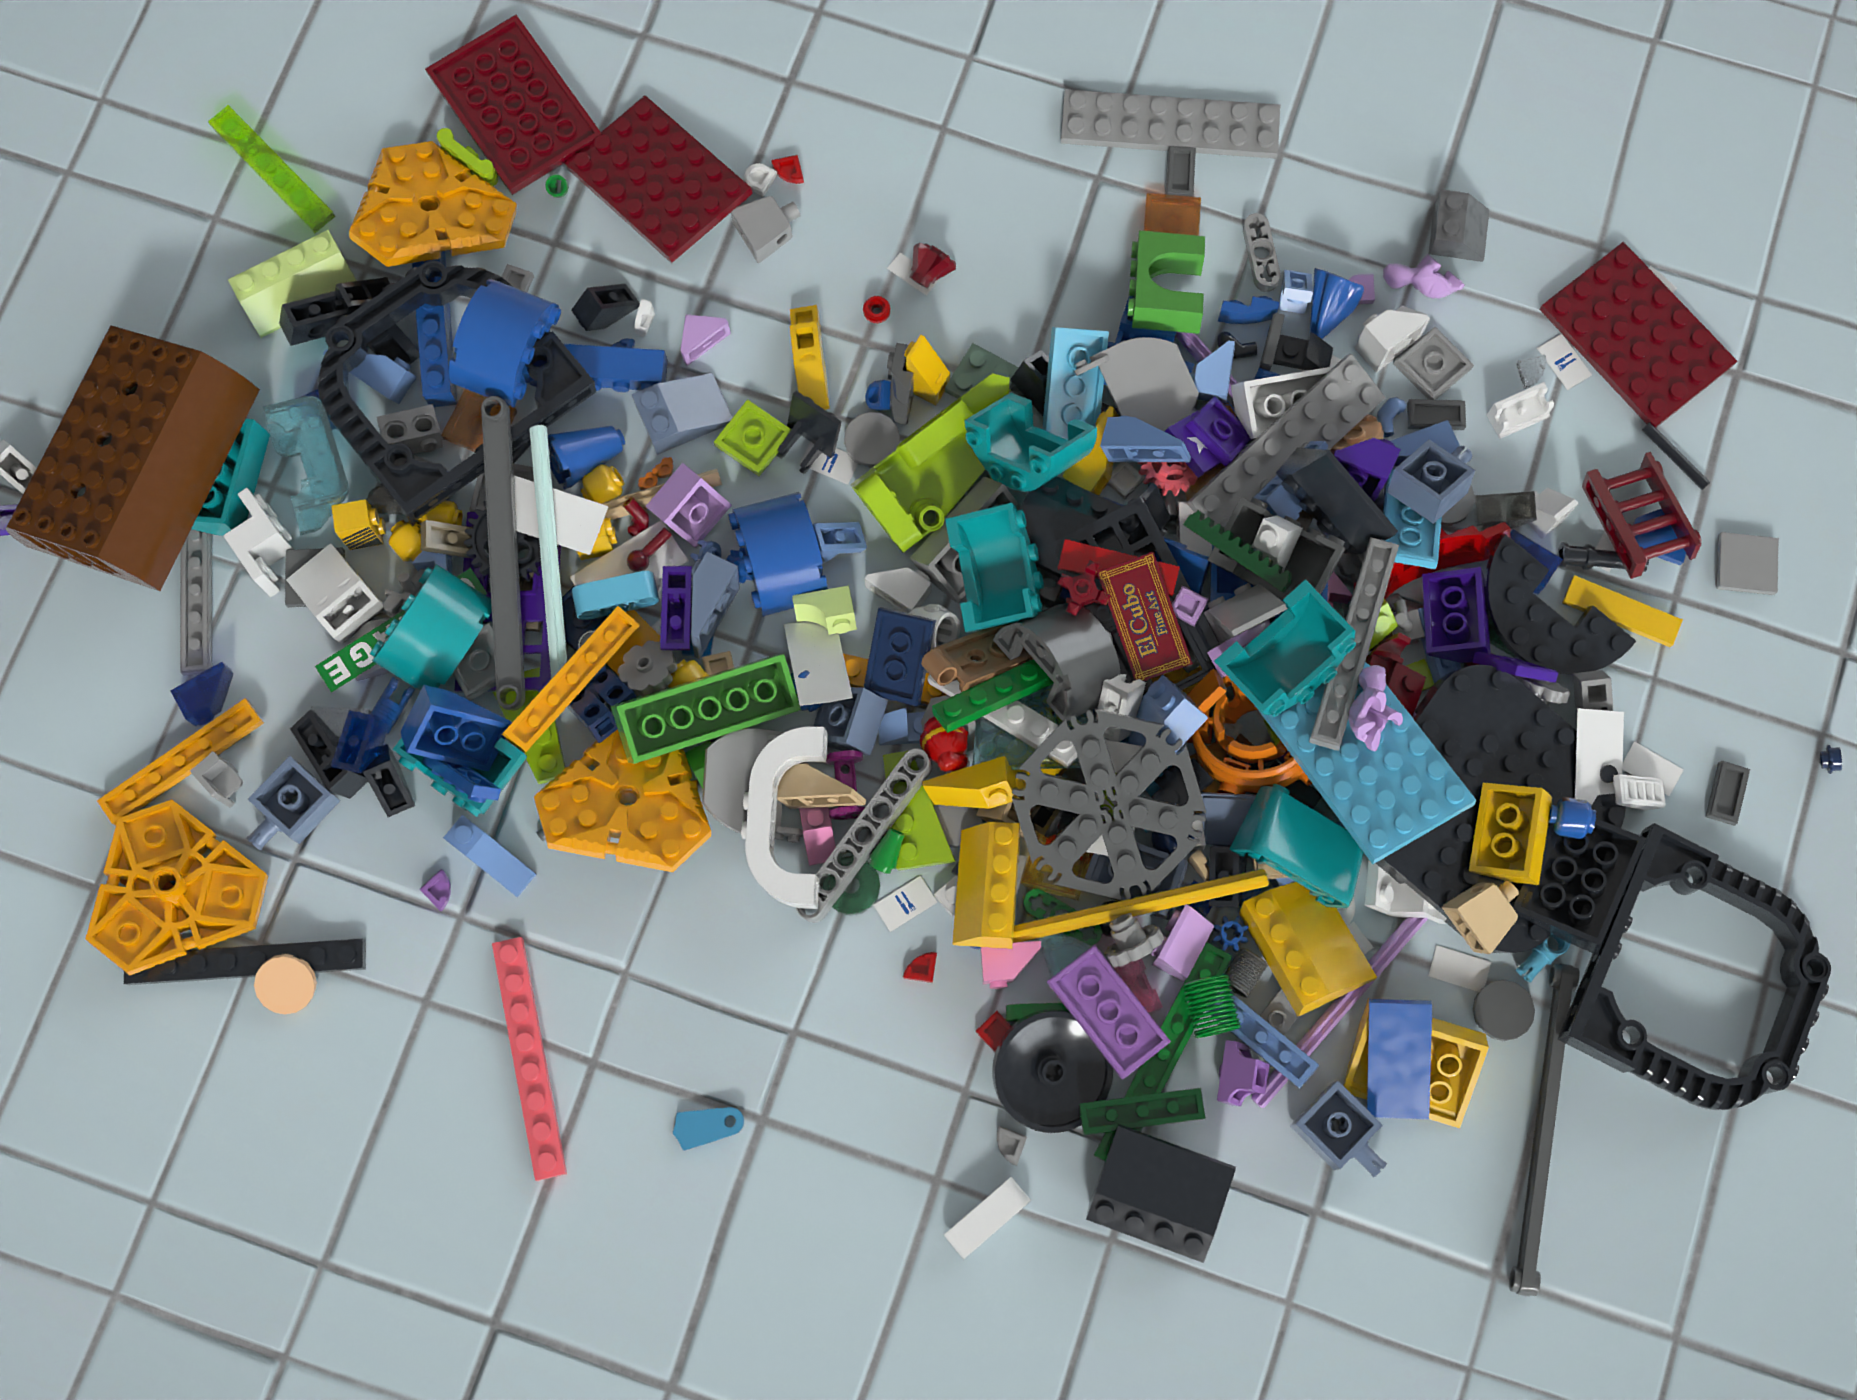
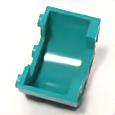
M1009 393L964 420L967 432L966 441L972 447L981 464L989 472L990 477L994 481H999L1003 485L1017 491L1027 492L1035 490L1090 454L1097 438V427L1078 419L1068 423V440L1033 426L1032 401L1014 393Z
M1008 503L945 519L950 547L959 554L967 602L960 603L965 632L968 633L1033 618L1039 612H1042L1040 589L1044 588V581L1041 572H1037L1035 561L1039 560V554L1036 544L1030 543L1023 510H1017L1013 503Z
M437 564L433 570L429 567L426 568L418 582L422 583L420 591L416 597L412 594L409 595L401 607L406 612L400 621L395 618L385 631V634L388 635L384 642L378 640L370 652V655L374 657L372 659L373 662L421 691L423 685L439 688L441 684L444 685L483 628V621L492 612V603L489 597Z
M1306 579L1283 599L1288 609L1243 648L1236 641L1214 660L1221 670L1264 715L1276 717L1298 702L1300 704L1308 702L1313 697L1314 690L1322 683L1327 684L1334 679L1338 673L1336 668L1356 646L1354 641L1355 630Z
M402 737L392 749L401 756L398 760L400 764L410 771H413L415 768L433 780L430 785L444 796L447 792L454 795L452 801L477 817L480 813L484 815L495 801L486 799L485 803H480L468 799V794L455 790L456 786L444 782V777L431 773L432 769L422 763L424 756L407 753ZM500 738L494 746L499 753L489 772L475 768L471 769L499 787L502 792L527 759V756L521 750Z

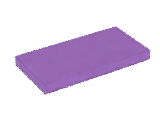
M1093 945L1047 981L1050 988L1122 1080L1171 1042L1096 945Z

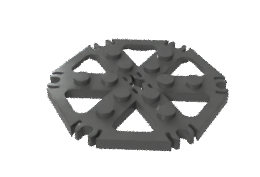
M1096 708L1098 721H1094L1093 712L1089 709L1086 710L1088 717L1086 723H1079L1076 715L1072 714L1071 723L1074 728L1071 729L1066 717L1020 765L1018 769L1026 770L1030 774L1017 772L1016 778L1024 780L1026 786L1022 789L1013 787L1012 793L1017 796H1024V798L1012 796V801L1032 864L1035 859L1043 856L1037 862L1036 869L1040 870L1046 864L1053 868L1052 872L1047 876L1049 881L1055 879L1059 872L1061 876L1054 881L1056 885L1123 900L1120 888H1124L1125 897L1131 899V892L1129 890L1131 886H1139L1142 894L1145 895L1147 888L1144 881L1147 880L1152 892L1200 842L1199 839H1192L1188 835L1190 834L1197 838L1202 837V831L1195 830L1192 824L1197 820L1205 822L1206 816L1201 813H1194L1193 811L1207 812L1187 746L1185 745L1181 751L1176 753L1175 751L1182 746V739L1179 738L1174 744L1166 742V737L1171 733L1169 727L1164 729L1161 735L1158 736L1157 733L1164 727V724ZM1109 727H1118L1142 733L1146 738V743L1115 774L1104 738L1105 730ZM1070 741L1075 746L1086 783L1043 773L1040 765L1060 742ZM1175 765L1182 772L1189 798L1184 805L1141 796L1140 794L1166 767ZM1112 787L1115 788L1116 794L1113 793ZM1103 790H1106L1107 796L1110 797L1111 801L1116 800L1118 803L1114 805V819H1112L1107 808L1100 807L1104 803L1105 798ZM1095 792H1097L1099 799H1096ZM1035 805H1043L1077 813V816L1050 844L1044 845L1037 839L1030 817V810ZM1119 810L1122 811L1123 818H1121ZM1101 815H1104L1106 823H1103ZM1132 826L1171 835L1176 838L1177 847L1157 868L1148 869L1143 865ZM1101 835L1103 836L1114 872L1113 879L1107 883L1078 877L1072 871L1073 864Z

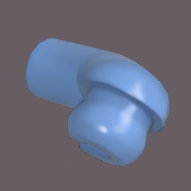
M1398 397L1388 399L1377 413L1378 422L1381 423L1384 431L1383 437L1394 435L1392 419L1406 409V403Z

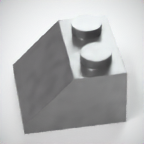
M1441 189L1434 204L1428 254L1483 262L1490 210L1469 193Z

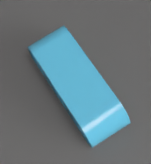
M639 571L580 584L572 588L576 615L581 620L608 616L617 606L626 612L649 607L659 602L654 573L651 571Z

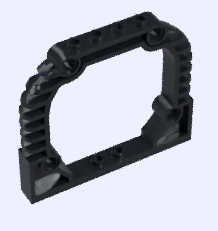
M428 261L420 267L410 269L404 278L396 283L387 285L382 290V293L373 299H367L362 302L359 308L350 315L340 317L325 335V342L329 349L321 362L318 378V392L322 407L330 421L412 524L485 472L483 443L476 448L473 455L449 472L446 471L442 464L415 460L411 449L407 445L402 443L389 445L352 400L349 394L348 375L350 371L365 360L368 352L367 343L425 303L432 306H443L458 296L472 298L481 285L488 286L486 282L489 279L512 286L503 277L483 268H464L462 265L446 268L441 262ZM433 277H441L437 282H429ZM549 331V333L544 332L541 339L537 338L533 346L535 351L530 364H525L529 376L537 381L534 397L537 409L511 426L512 452L530 440V427L535 425L550 426L596 393L594 380L553 331ZM342 340L348 341L345 346H336ZM538 360L546 361V363L540 367L533 365ZM407 458L403 465H394L397 459Z
M1653 823L1643 829L1640 836L1646 838L1642 852L1598 955L1594 953L1591 955L1557 1040L1622 1073L1630 1072L1698 1107L1711 1110H1729L1742 1107L1760 1098L1763 1094L1784 1090L1796 1078L1799 1072L1798 1061L1809 1045V1038H1807L1809 1031L1819 1018V1011L1817 1010L1820 1001L1825 998L1829 990L1827 982L1831 974V965L1827 957L1819 953L1818 940L1816 936L1813 937L1809 926L1810 921L1791 898L1785 896L1777 888H1773L1765 884V882L1749 876V874L1719 861V855ZM1686 872L1691 875L1693 883L1687 880ZM1670 885L1676 893L1681 895H1689L1698 890L1704 891L1756 917L1772 929L1782 944L1785 952L1780 963V974L1782 981L1787 987L1763 1053L1745 1060L1737 1078L1727 1079L1709 1074L1649 1043L1644 1026L1636 1020H1626L1616 1003L1613 992L1602 987L1612 959H1616L1622 949V944L1619 943L1621 937L1632 924L1633 917L1630 915L1640 890L1644 892L1654 887ZM1807 964L1812 969V975L1807 970ZM1623 1030L1630 1036L1629 1044L1623 1039ZM1767 1071H1769L1773 1077L1772 1083H1770L1767 1079Z

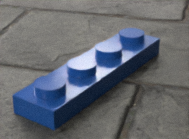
M423 757L422 763L432 769L431 773L444 777V782L455 785V790L468 794V799L480 803H485L486 799L498 801L501 789L471 768Z

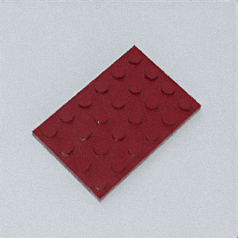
M517 14L425 68L427 75L483 155L492 162L495 172L511 195L561 166L578 151L593 143L596 137L602 135Z
M646 95L601 132L602 135L596 137L593 143L578 151L565 162L567 169L671 264L753 194L751 187Z
M1624 241L1546 301L1539 309L1646 424L1651 423L1655 428L1738 362Z

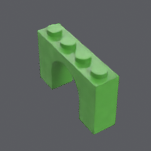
M1139 230L1138 242L1132 241L1131 258L1136 259L1131 260L1130 277H1135V280L1130 279L1128 296H1132L1134 299H1129L1127 316H1133L1132 328L1200 333L1204 293L1168 290L1157 285L1152 278L1166 273L1201 276L1205 257V236Z

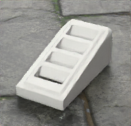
M1622 774L1614 775L1615 797L1618 805L1643 811L1665 807L1664 788L1661 779Z

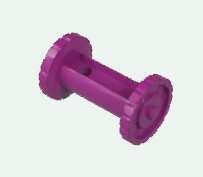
M849 750L827 754L825 764L834 765L835 779L857 792L855 763L863 760V753ZM841 766H847L849 773H842L840 770ZM858 805L837 806V808L829 811V818L833 820L857 819L865 807Z

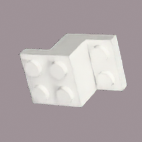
M246 488L238 493V496L252 517L223 535V537L252 579L272 597L280 592V589L275 584L279 579L270 566L286 556V550H294L288 542L292 539V536L284 525H281L276 518L278 516L271 506L265 502L263 497L259 493L254 496Z
M1370 860L1368 861L1365 906L1394 918H1428L1440 924H1447L1444 922L1447 918L1406 883L1399 884L1376 863L1372 864Z

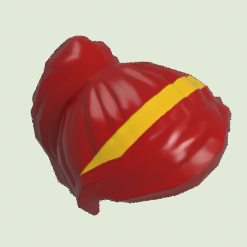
M935 716L928 719L924 724V730L919 739L921 749L928 757L935 761L940 770L945 773H951L970 766L969 757L966 754L969 732L961 726L947 733Z

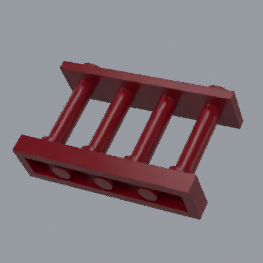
M1651 452L1645 453L1640 469L1610 479L1602 478L1598 469L1586 472L1582 488L1630 579L1642 576L1648 559L1684 548L1690 560L1696 558L1702 544L1701 536L1690 524L1663 475L1661 463L1654 459ZM1646 479L1652 490L1650 493L1621 502L1614 500L1610 493L1612 489ZM1656 502L1659 503L1665 514L1634 525L1627 524L1622 515L1624 512ZM1671 525L1677 536L1676 539L1645 549L1639 547L1635 539L1637 535Z

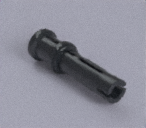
M1561 542L1559 545L1557 564L1560 568H1565L1566 565L1580 566L1583 570L1592 569L1593 566L1625 569L1616 551L1595 549L1591 544L1581 547Z

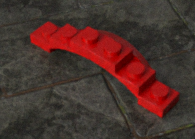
M1502 522L1479 532L1472 525L1462 530H1457L1450 535L1441 528L1439 557L1436 569L1394 562L1384 599L1386 600L1403 585L1422 577V574L1432 573L1461 564L1488 560L1499 537L1503 534L1510 537L1511 528L1505 522Z

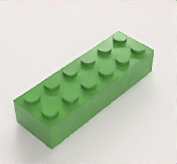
M784 654L769 656L611 706L627 761L633 764L801 710Z

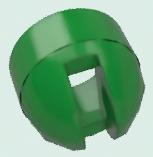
M552 175L547 179L545 188L551 196L561 198L567 194L569 185L564 177ZM558 180H561L560 193L557 194Z

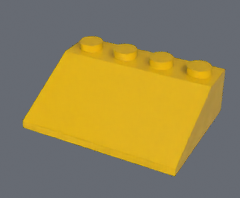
M1297 882L1267 890L1244 901L1239 915L1244 924L1249 927L1248 931L1297 1017L1376 980L1377 976L1337 908L1326 907L1315 900L1316 896L1311 895L1309 889Z
M1370 998L1367 1000L1359 1023L1343 1086L1353 1096L1366 1100ZM1432 1018L1429 1119L1457 1128L1461 1127L1489 1049L1485 1033Z

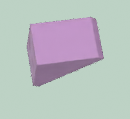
M696 315L685 316L681 354L687 366L731 334L729 323L725 318Z

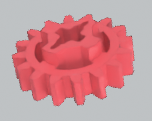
M1138 462V464L1142 465L1139 469V474L1146 475L1143 483L1149 484L1153 482L1158 488L1162 489L1163 496H1166L1168 490H1172L1173 495L1177 496L1180 488L1186 493L1190 486L1194 485L1198 479L1185 462Z

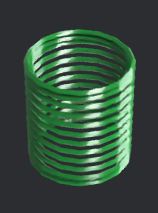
M1222 974L1206 977L1182 985L1183 991H1186L1184 995H1190L1185 997V1000L1194 999L1186 1002L1187 1005L1195 1004L1187 1008L1188 1010L1196 1009L1188 1013L1190 1015L1197 1014L1191 1016L1190 1019L1202 1018L1192 1021L1191 1024L1227 1017L1193 1026L1192 1029H1199L1228 1022L1194 1031L1195 1038L1225 1033L1242 1026L1240 1025L1241 1022H1239L1240 1019L1236 1018L1239 1014L1235 1013L1237 1009L1234 1008L1236 1006L1233 1003L1235 999L1232 998L1234 994L1230 993L1232 989L1229 988L1231 984H1228L1230 981L1229 975ZM1222 987V988L1217 989V990L1206 991V990H1210V989H1213V988ZM1217 992H1223L1217 995L1207 996ZM1218 997H1224V998H1221V999H1218V1000L1208 1001V1000L1215 999V998H1218ZM1219 1002H1225V1003H1222V1004H1219V1005L1204 1007V1006L1212 1005V1004L1219 1003ZM1220 1007H1226V1008L1219 1009V1010H1215V1011L1205 1012V1011L1213 1010V1009L1220 1008ZM1221 1012H1226V1013H1223V1014H1220V1015L1211 1016V1017H1206V1016H1210V1015H1213V1014H1217V1013H1221Z

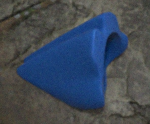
M1314 268V288L1309 334L1310 332L1314 333L1321 339L1326 337L1356 309L1362 298L1364 287L1336 274Z

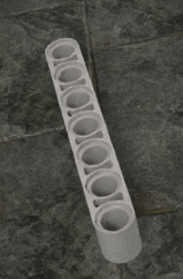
M914 748L905 753L816 873V876L819 878L818 909L814 914L807 915L805 908L796 907L797 913L802 918L816 923L828 914L867 861L869 855L886 835L888 829L892 827L920 789L922 781L929 777L932 771V762L923 750ZM916 758H922L925 760L923 768L917 771L910 768L912 761ZM898 782L907 783V789L902 794L893 793L894 785ZM882 805L889 806V813L886 817H876L877 808ZM864 829H870L872 831L871 838L867 842H859V833ZM846 853H853V863L849 866H841V857ZM830 876L835 877V887L832 890L825 891L823 889L824 880Z

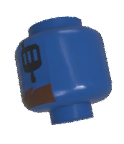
M1562 797L1557 802V805H1551L1548 823H1553V830L1558 835L1582 839L1587 833H1592L1594 829L1596 810L1591 808V804L1588 801Z

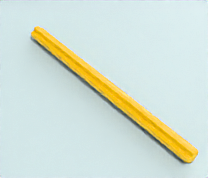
M1265 869L1254 870L1014 925L1013 943L1112 922L1116 918L1131 913L1134 917L1267 887L1269 885L1267 872Z

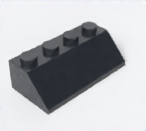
M1297 447L1276 472L1283 481L1281 483L1283 488L1289 493L1294 494L1300 501L1299 506L1317 520V527L1324 533L1331 534L1345 542L1343 545L1345 548L1343 553L1345 554L1347 552L1362 554L1367 550L1370 537L1386 541L1398 532L1330 450Z

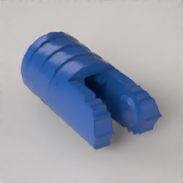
M395 677L391 678L366 719L369 725L386 734L390 733L415 692V689L409 686L403 692L398 704L390 700L389 697L395 691L399 682Z

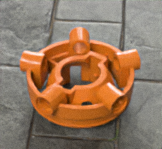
M1228 676L1223 677L1226 688L1232 685L1235 695L1234 699L1228 703V698L1224 694L1215 704L1213 717L1211 716L1210 709L1204 713L1208 719L1186 742L1193 743L1196 755L1203 768L1215 780L1221 783L1217 792L1236 795L1245 794L1246 792L1258 793L1261 786L1272 787L1273 784H1278L1286 787L1298 779L1307 786L1311 785L1312 782L1290 752L1285 755L1284 763L1264 769L1263 763L1276 760L1288 751L1281 740L1276 746L1272 742L1251 746L1239 743L1233 737L1225 734V723L1236 724L1242 715L1258 709ZM1213 728L1216 742L1230 756L1244 763L1258 764L1259 770H1251L1250 765L1227 757L1222 762L1211 754L1205 744H1211Z

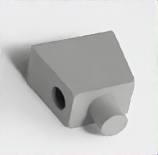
M772 196L736 207L731 212L733 225L757 263L765 260L792 238L789 222L801 216L794 202L780 208Z

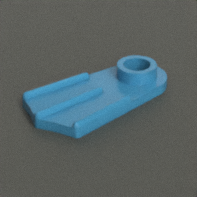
M733 1107L678 1112L676 1114L673 1135L678 1140L682 1150L686 1151L739 1133L744 1126V1117L738 1109ZM729 1116H734L736 1119L733 1127L726 1125V1119Z

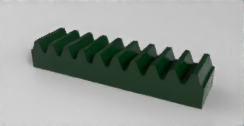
M1198 510L1189 515L1183 524L1185 527L1281 592H1286L1292 583L1291 572L1286 570L1282 573L1283 567L1278 563L1272 566L1273 560L1269 557L1262 560L1263 553L1258 550L1253 552V547L1248 543L1243 546L1244 540L1239 537L1233 539L1234 534L1229 530L1224 532V527L1219 523L1214 526L1215 521L1210 517L1204 519L1205 514Z
M1201 1088L1079 1104L1083 1135L1114 1132L1118 1124L1137 1129L1206 1119Z

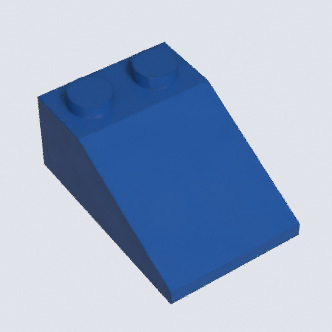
M423 685L400 733L407 753L489 772L499 753L494 746L500 738L506 739L502 733L512 722L451 691Z

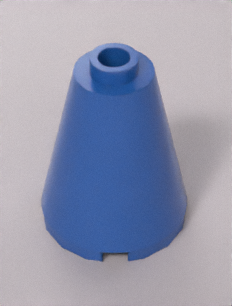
M613 426L549 434L550 469L559 484L564 483L563 489L571 488L594 468L607 463L623 451L622 446L625 445L624 436L620 429L615 430Z

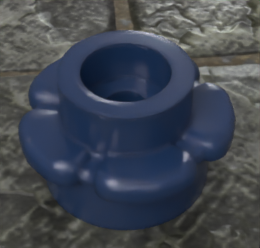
M1827 745L1826 751L1820 752L1821 768H1827L1829 774H1832L1833 771L1842 770L1840 747L1831 748L1830 745Z

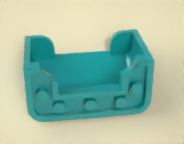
M1273 784L1272 787L1261 786L1229 850L1241 857H1244L1246 852H1249L1248 855L1256 859L1255 862L1266 864L1309 889V893L1316 896L1315 900L1326 907L1348 908L1354 897L1364 854L1362 849L1347 829L1289 796L1290 791L1278 784Z

